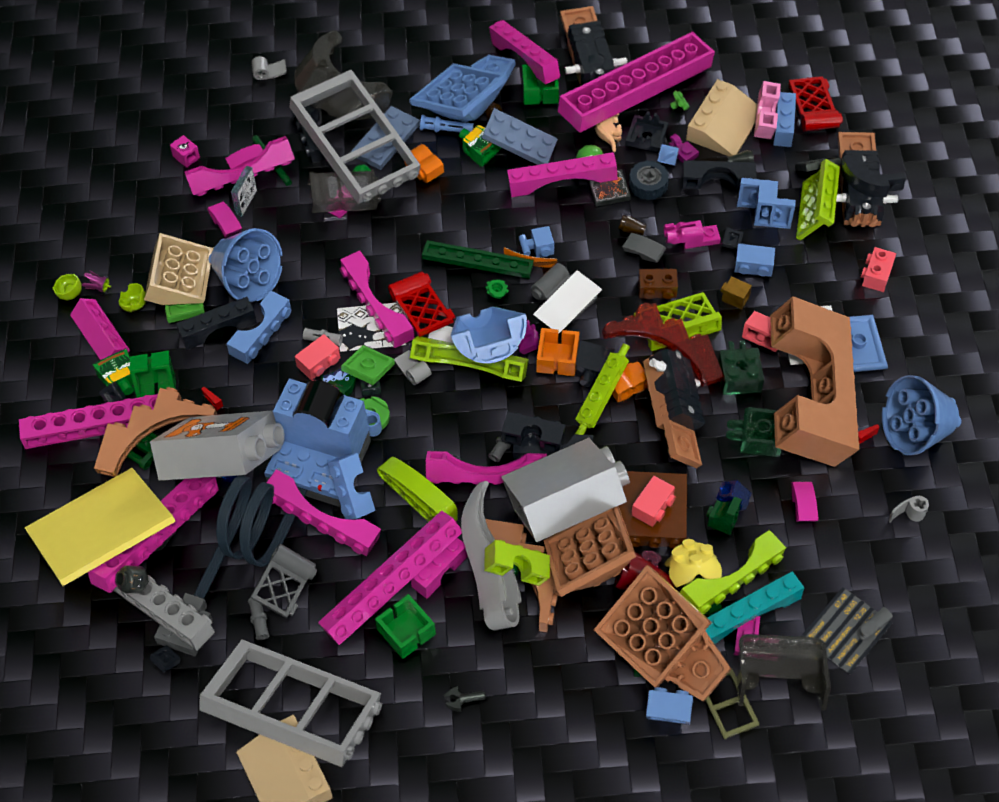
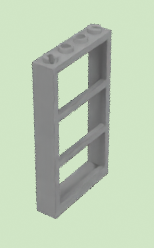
M352 70L290 97V109L358 204L367 202L378 194L382 195L388 189L398 187L403 182L409 179L413 180L419 175L420 163ZM351 86L364 104V107L318 128L304 107ZM370 112L386 136L339 157L323 133ZM391 142L408 166L361 188L345 166V163Z
M241 640L200 694L199 710L342 767L347 759H351L355 745L361 743L365 729H370L373 717L379 714L382 703H380L381 693L248 641ZM246 660L278 672L252 710L219 697ZM286 675L321 688L296 727L260 714ZM329 692L365 706L341 745L304 731Z

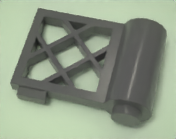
M556 263L531 286V294L537 300L547 301L571 275L562 264ZM597 296L571 321L572 323L597 300Z
M280 543L274 550L250 598L285 618L288 615L293 616L298 607V604L295 602L306 581L308 579L312 580L317 572L316 564ZM271 568L279 572L281 580L270 581L268 574ZM292 579L299 583L296 591L288 592L285 581ZM282 582L285 594L275 596L272 585ZM268 586L271 598L264 600L257 596L260 588ZM286 596L288 606L284 611L278 608L276 599Z

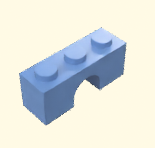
M780 92L775 112L778 113L777 128L774 132V146L791 147L796 93Z
M358 453L345 454L327 462L329 474L333 479L335 493L339 498L341 512L345 519H358L375 511L370 491L356 492L354 489L355 477L363 473Z

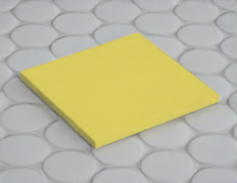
M130 468L26 526L25 529L62 586L171 525L175 522V519L135 470Z

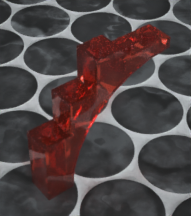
M648 302L641 304L635 312L636 317L630 315L618 323L611 321L605 324L602 330L604 339L617 336H637L659 342L673 351L678 349L684 357L690 359L692 369L701 382L702 387L720 382L724 377L708 334L702 336L701 334H696L689 339L682 318L678 320L671 318L663 324L656 303L649 304Z

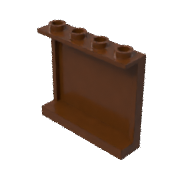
M627 471L630 483L622 486L627 502L618 506L632 546L670 547L674 549L683 544V541L687 538V474ZM656 476L675 487L674 496L676 498L672 506H667L664 510L665 515L660 522L657 521L651 527L632 516V505L652 477Z

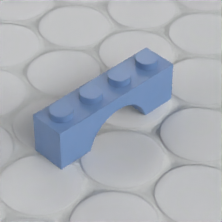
M270 291L260 303L262 315L264 316L262 323L252 330H237L227 342L229 355L248 364L251 359L257 356L260 348L267 344L269 337L279 329L283 320L290 316L291 306L289 299L273 291Z

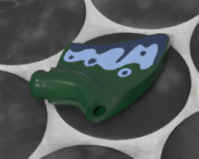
M340 367L332 373L321 376L324 388H320L318 393L320 398L335 396L344 398L343 395L349 396L355 387L356 377L341 371Z

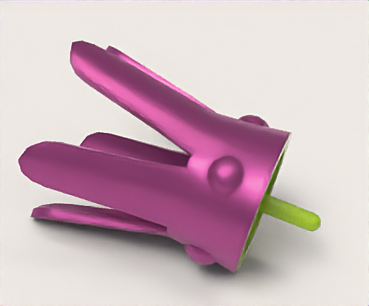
M90 271L92 274L84 273L91 282L82 283L85 289H97L100 292H106L108 287L111 288L108 278L100 277Z

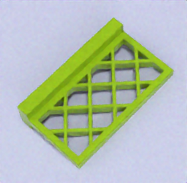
M827 159L821 162L819 171L803 182L796 238L800 241L823 224L827 226L834 224L840 167Z
M704 292L634 313V318L648 340V347L651 351L720 331L722 325V316L719 312H715ZM702 300L703 304L702 306H700L697 304H693V302ZM684 306L686 307L685 311L676 309V307ZM690 308L698 310L697 315L689 313ZM661 311L669 312L667 316L659 314ZM702 312L710 314L706 316H701ZM672 314H677L681 318L678 320L671 318ZM645 316H648V317H651V320H650V321H645V320H642L641 318H642V317H645ZM685 317L693 319L687 322L683 321ZM655 319L664 321L662 325L653 323ZM668 322L676 324L674 326L666 327ZM650 328L657 329V331L649 333Z

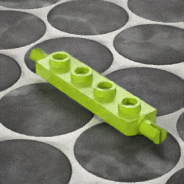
M623 343L618 353L610 352L575 418L580 424L575 435H584L587 428L595 427L629 362L625 357L630 348L627 344Z

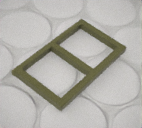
M732 668L727 675H730L740 696L714 706L709 696L706 699L724 739L760 725ZM743 701L752 723L726 732L716 710Z

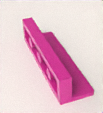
M80 298L71 313V317L99 359L102 360L125 348L129 352V348L95 299Z

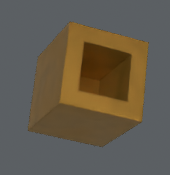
M731 277L728 283L725 282L722 286V301L743 309L750 297L752 285Z

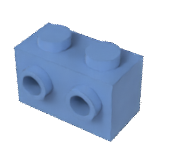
M738 244L734 272L771 277L775 248Z
M659 687L649 690L647 719L690 725L693 696L689 695V692L676 690V693L667 692L668 689Z

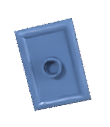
M874 316L850 317L854 372L888 369Z

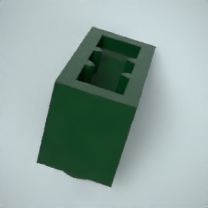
M734 496L728 502L717 500L714 507L710 506L706 517L709 518L707 526L730 535L738 520L742 499Z

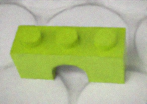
M494 540L485 548L484 571L503 576L515 564L521 572V581L540 586L550 578V555L543 554L538 550H529L520 545L508 544L503 540Z

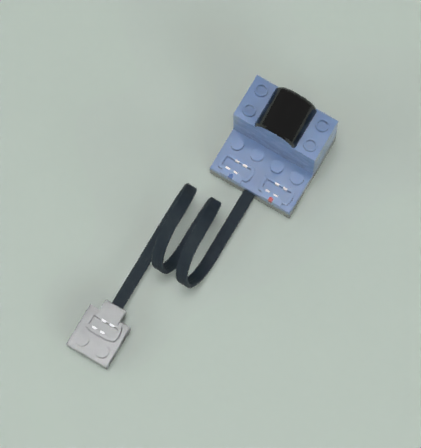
M289 379L273 410L276 423H280L283 427L284 443L281 449L272 456L264 472L266 481L269 480L277 469L294 479L303 497L307 496L341 507L339 498L335 493L333 479L329 474L327 462L345 454L358 453L360 462H362L371 443L364 401L343 395L336 386L325 381L311 380L306 384ZM238 475L227 490L217 517L216 535L218 546L194 595L185 593L182 599L185 605L191 604L198 611L199 615L205 614L213 621L211 614L205 612L207 604L204 598L225 555L234 559L244 558L250 564L264 567L268 565L276 547L280 543L283 544L295 518L294 514L286 512L265 554L258 560H255L252 554V550L261 536L270 513L274 497V486L272 484L260 483L249 500L252 487L251 478ZM238 493H239V497H238V500H237V503H236L234 512H233L232 517H231V519H230V521H229V524H228L229 515H230L232 506H233L234 501H235V499H236V497H237V495H238ZM259 505H260V508H259V511H258L256 520H255L254 525H253V527H252L255 514H256L257 509H258V507H259ZM241 523L239 535L240 549L233 553L229 546ZM160 624L154 636L157 644L168 645L171 649L196 656L198 650L196 651Z

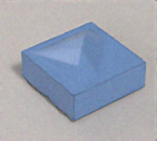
M662 144L657 162L676 165L679 148Z

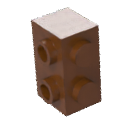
M639 269V298H677V269Z

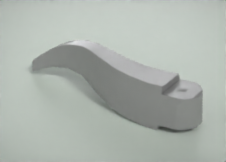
M483 481L477 484L465 504L461 518V531L477 584L480 610L484 612V621L488 628L495 631L515 627L518 624V603H521V595L512 569L503 576L484 571L485 548L495 539L487 527L483 514L484 495L489 485L488 481Z

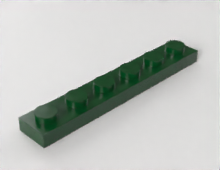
M428 240L422 253V259L528 279H530L534 266V260Z

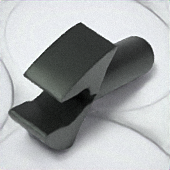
M457 686L444 695L445 699L455 698L457 700L445 704L447 708L461 712V705L463 703L484 700L486 694L484 691L462 694L458 692Z

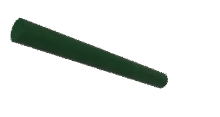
M257 135L254 136L252 141L255 145L260 144L264 150L266 146ZM280 165L274 166V170L285 185L290 186L292 181Z

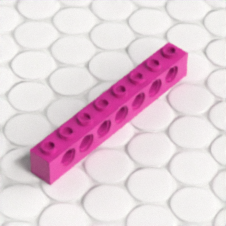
M158 394L19 419L20 440L24 448L29 449L104 435L108 423L113 425L115 422L122 423L127 428L133 407L147 405L153 410Z
M216 477L184 479L161 500L162 504L174 517L175 522L89 571L88 575L91 584L109 593L117 587L115 576L123 566H139L201 508L204 503L218 491Z
M440 511L318 622L320 626L340 645L462 534L459 525L451 516Z

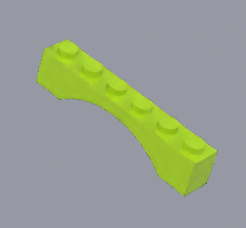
M417 336L413 339L410 353L411 359L466 366L520 382L526 377L529 361L527 358L510 355L499 362L478 363L461 354L454 343Z
M769 530L755 539L749 549L746 564L738 571L717 579L697 578L683 587L680 594L702 614H705L712 604L716 603L718 605L726 598L727 594L730 593L732 595L737 592L741 587L740 585L743 583L747 585L755 578L756 574L759 573L761 575L766 572L769 565L772 563L774 565L778 564L783 559L782 554L786 547Z

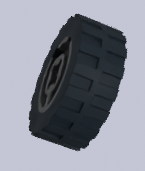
M647 160L641 161L637 165L635 164L630 170L629 175L630 191L640 199L654 200L662 197L668 189V170L655 161Z

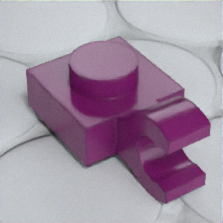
M677 134L670 137L672 141L669 145L679 148L677 158L682 163L698 157L699 151L688 141L682 143Z
M527 320L524 339L519 344V352L523 355L539 347L538 332L534 324L530 326L529 320Z

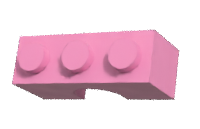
M763 81L758 94L755 137L772 139L778 118V113H775L780 97L781 84Z

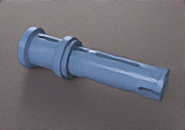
M421 115L420 130L422 131L423 129H428L435 132L440 130L461 132L465 128L471 132L474 123L441 120L438 116L432 118ZM449 125H451V126H459V127H463V128L449 127Z

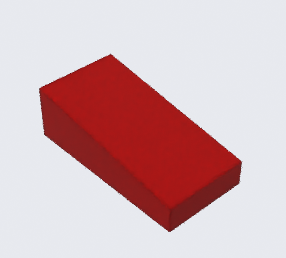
M201 388L204 397L216 410L223 407L222 400L207 388Z
M877 424L859 431V444L876 435L879 425Z

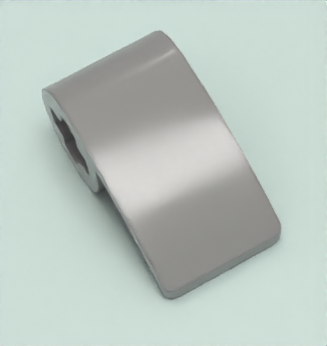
M256 57L252 60L253 75L258 80L276 78L286 74L285 60L267 65V60L264 57Z
M408 350L395 358V363L409 381L416 385L429 377L431 370L424 361L418 362L416 359H411V351Z
M923 496L909 498L894 508L888 521L890 523L903 512H906L911 520L921 521L926 515L929 502Z

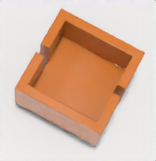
M541 328L537 354V372L554 374V371H558V375L575 376L580 332L562 330V344H558L559 330Z

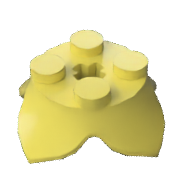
M686 539L683 541V544L675 547L671 552V557L665 562L666 567L670 566L669 576L676 588L689 584L698 574L704 579L722 578V568L713 553V546L697 543L693 539Z

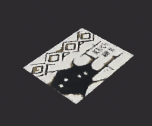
M397 303L383 304L386 308L403 314ZM366 306L337 308L339 334L343 335L340 352L358 350L363 345L369 348L393 346L391 342L388 343L386 341L383 330L377 328L373 316H369Z

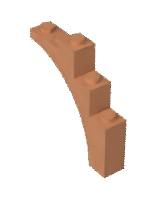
M160 388L154 409L152 410L147 405L134 406L127 428L126 425L115 422L114 425L107 424L94 469L99 474L116 477L130 451L153 431L171 423L184 421L189 417L217 415V412L213 409V406L208 404L200 406L188 399L181 401L180 393L174 388Z
M485 519L487 527L495 540H503L508 544L520 545L526 549L538 550L545 554L544 546L526 544L527 533H524V525ZM551 566L550 578L540 586L531 584L539 604V631L548 632V626L553 625L554 613L551 612L552 606L556 607L557 597L560 596L555 585Z

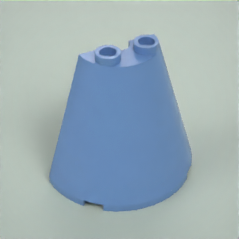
M492 306L480 310V314L477 317H472L470 313L458 316L451 332L452 341L461 354L475 362H499L512 355L518 349L521 340L524 339L527 327L526 314Z

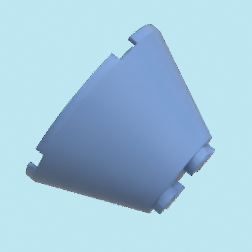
M257 228L248 229L227 239H221L214 247L208 259L228 293L236 300L248 297L250 302L262 300L275 288L282 272V266H280L282 250L279 242L270 232Z
M908 375L896 380L886 394L888 397L886 407H882V425L885 436L892 448L899 450L903 455H917L952 434L956 427H959L961 424L955 399L947 396L919 376Z

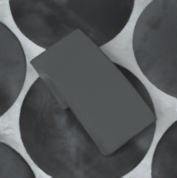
M634 233L630 234L623 245L624 251L638 254L643 260L655 263L659 261L666 249L660 243Z

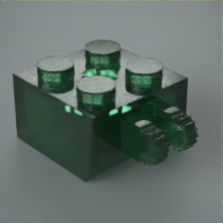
M745 340L740 341L739 349H734L733 341H728V350H720L718 359L723 395L762 393L764 376L759 349L746 348Z
M746 408L743 420L731 419L727 422V427L735 430H728L726 437L731 440L741 441L740 453L780 457L782 449L775 447L774 413L778 410Z

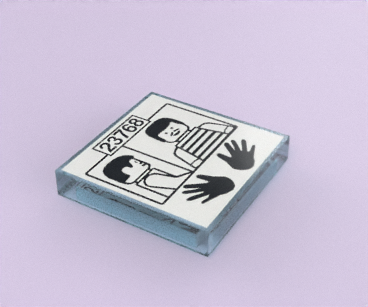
M250 166L244 168L231 191L236 215L241 217L257 191L253 168Z

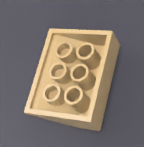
M717 79L689 123L686 140L726 156L738 154L755 126L757 104L734 85Z
M159 233L154 247L144 300L160 305L204 303L211 266L208 259L210 254H212L213 248Z
M294 715L281 720V722L293 727L298 725ZM258 735L237 751V755L259 802H326L333 798L330 787L313 755L263 735Z

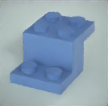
M741 178L737 207L755 208L754 225L790 229L795 209V200L777 198L778 181Z

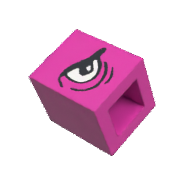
M184 135L170 145L173 157L186 168L200 158L197 146Z

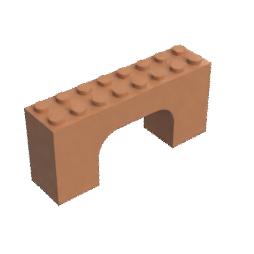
M791 297L770 315L771 347L797 356L806 364L811 376L812 400L797 395L774 413L775 447L835 467L859 450L850 317L799 298Z

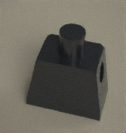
M582 340L579 341L575 375L581 378L580 384L582 386L590 387L592 381H596L610 352L615 353V349Z

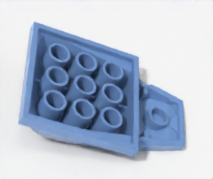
M487 55L475 62L471 67L453 63L410 99L411 105L426 108L448 119L461 122L474 121L485 112L499 94L512 73L515 60Z

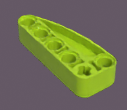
M392 456L377 468L379 476L428 522L440 511L445 512L455 521L458 520L457 507L454 502L409 465Z

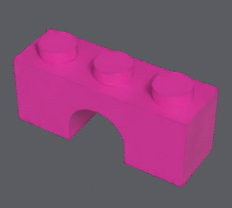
M456 538L411 579L412 588L427 599L441 585L440 581L444 573L449 568L455 571L468 557L464 543Z

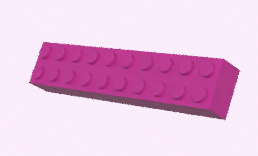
M691 32L561 95L558 112L576 130L582 132L710 68L715 51Z

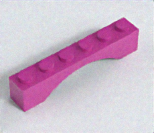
M504 20L498 21L489 27L492 44L501 51L508 48L517 52L532 69L536 78L544 84L560 78L557 59Z
M284 136L268 142L265 149L254 160L241 167L217 170L199 166L185 171V175L193 195L201 196L206 194L207 190L213 188L214 190L224 187V184L229 182L231 184L240 182L241 178L248 176L251 170L253 175L256 176L258 175L257 172L263 170L268 172L275 169L274 166L280 164L281 166L288 165L295 158L289 141Z
M614 152L507 170L512 197L529 195L546 184L564 179H588L599 183L618 180Z
M359 250L340 259V272L344 278L347 277L350 288L353 291L356 290L360 303L366 305L367 313L370 317H374L377 328L383 330L386 341L388 343L391 342L393 347L397 348L413 340L414 329L405 315L386 308L372 294L369 288V263Z
M427 451L426 479L436 484L441 482H451L453 484L471 482L472 484H478L488 481L491 484L499 485L503 483L501 476L542 459L547 454L527 453L511 463L485 467L465 463L448 452Z
M276 469L267 481L268 484L274 486L272 504L275 503L288 514H294L302 522L315 526L319 532L329 534L338 543L348 545L354 552L367 556L379 539L381 529L365 519H340L327 515L313 507L302 496L294 479Z

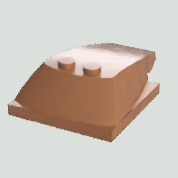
M619 506L544 540L547 555H550V566L555 585L561 597L571 591L596 587L602 582L619 575L630 561L636 557Z
M649 565L642 570L594 629L654 687H659L664 680L672 681L684 691L704 701L731 670L724 656L705 631L712 622ZM641 639H643L644 642L642 647L640 645Z

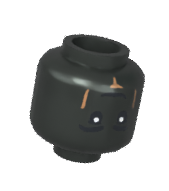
M123 566L115 576V583L123 593H140L145 589L149 581L145 569L141 566Z

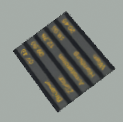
M842 587L800 638L851 675L891 626L892 622L889 621L870 639L866 641L861 640L858 637V631L877 611Z

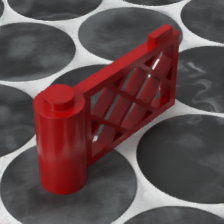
M821 76L789 80L791 92L796 93L795 103L804 132L839 128L843 118L842 114L834 108L828 91L829 83L827 79ZM820 83L821 86L818 88L813 86L812 84ZM796 85H801V86H803L804 88L801 90V89H799V88H797V87H795V86H796ZM807 89H810V90L814 91V93H813V94H810V93H807V92H805V91H806ZM821 94L825 97L821 99L816 97V95ZM802 95L808 99L804 101L799 99V97ZM813 100L819 104L815 106L810 104V102ZM823 105L828 107L829 109L823 110L820 107ZM805 107H807V108L811 109L812 111H810V112H804L803 109H804Z
M423 271L388 285L393 301L397 302L419 337L454 323L453 319L455 318L452 310L445 308L430 286L431 279L427 273L424 274ZM427 291L430 293L428 298L420 296ZM406 300H413L411 305L403 303ZM417 301L425 302L424 307L415 305ZM429 304L438 305L436 309L428 308ZM412 311L421 312L419 317L411 315ZM425 313L434 314L432 319L423 318ZM438 315L446 317L442 321L436 320ZM421 322L429 324L423 329L419 328Z

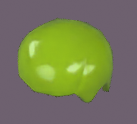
M75 274L60 276L53 286L55 295L67 301L76 298L82 289L81 281Z
M132 283L128 285L126 292H120L118 303L121 309L135 312L146 304L143 286L138 283Z

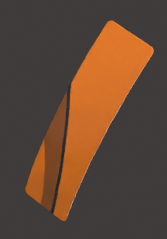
M504 247V255L534 260V266L551 268L557 263L556 258L532 257Z

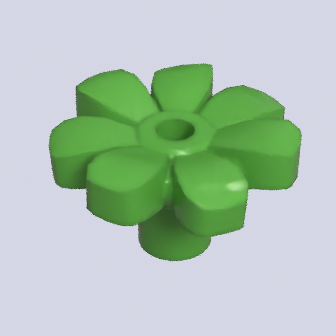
M680 91L673 92L675 101L670 104L673 109L682 107L686 111L689 108V104L686 102L683 94Z

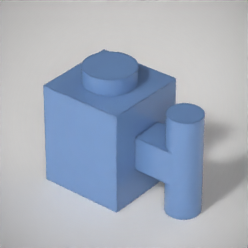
M549 226L531 229V239L527 240L524 234L519 236L524 255L529 256L531 254L530 249H534L536 257H547L554 254V241Z

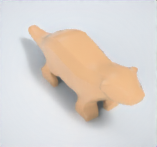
M619 113L595 125L597 135L611 145L613 152L616 151L615 140L621 141L620 135H622L621 124L617 125V127L613 124L618 123Z

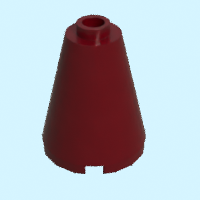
M636 552V557L616 576L614 588L626 591L642 570L649 565L674 587L667 573Z

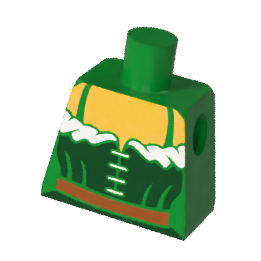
M476 126L471 132L464 128L459 134V137L463 139V151L479 166L483 167L502 149V147L481 138L485 127Z
M126 348L93 364L97 376L106 386L116 381L126 396L134 392L130 374V357Z

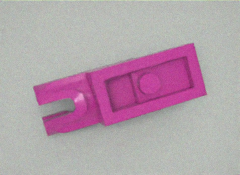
M700 220L678 222L676 225L674 223L664 225V238L667 237L666 243H683L684 249L720 244L721 241L717 225L702 227Z

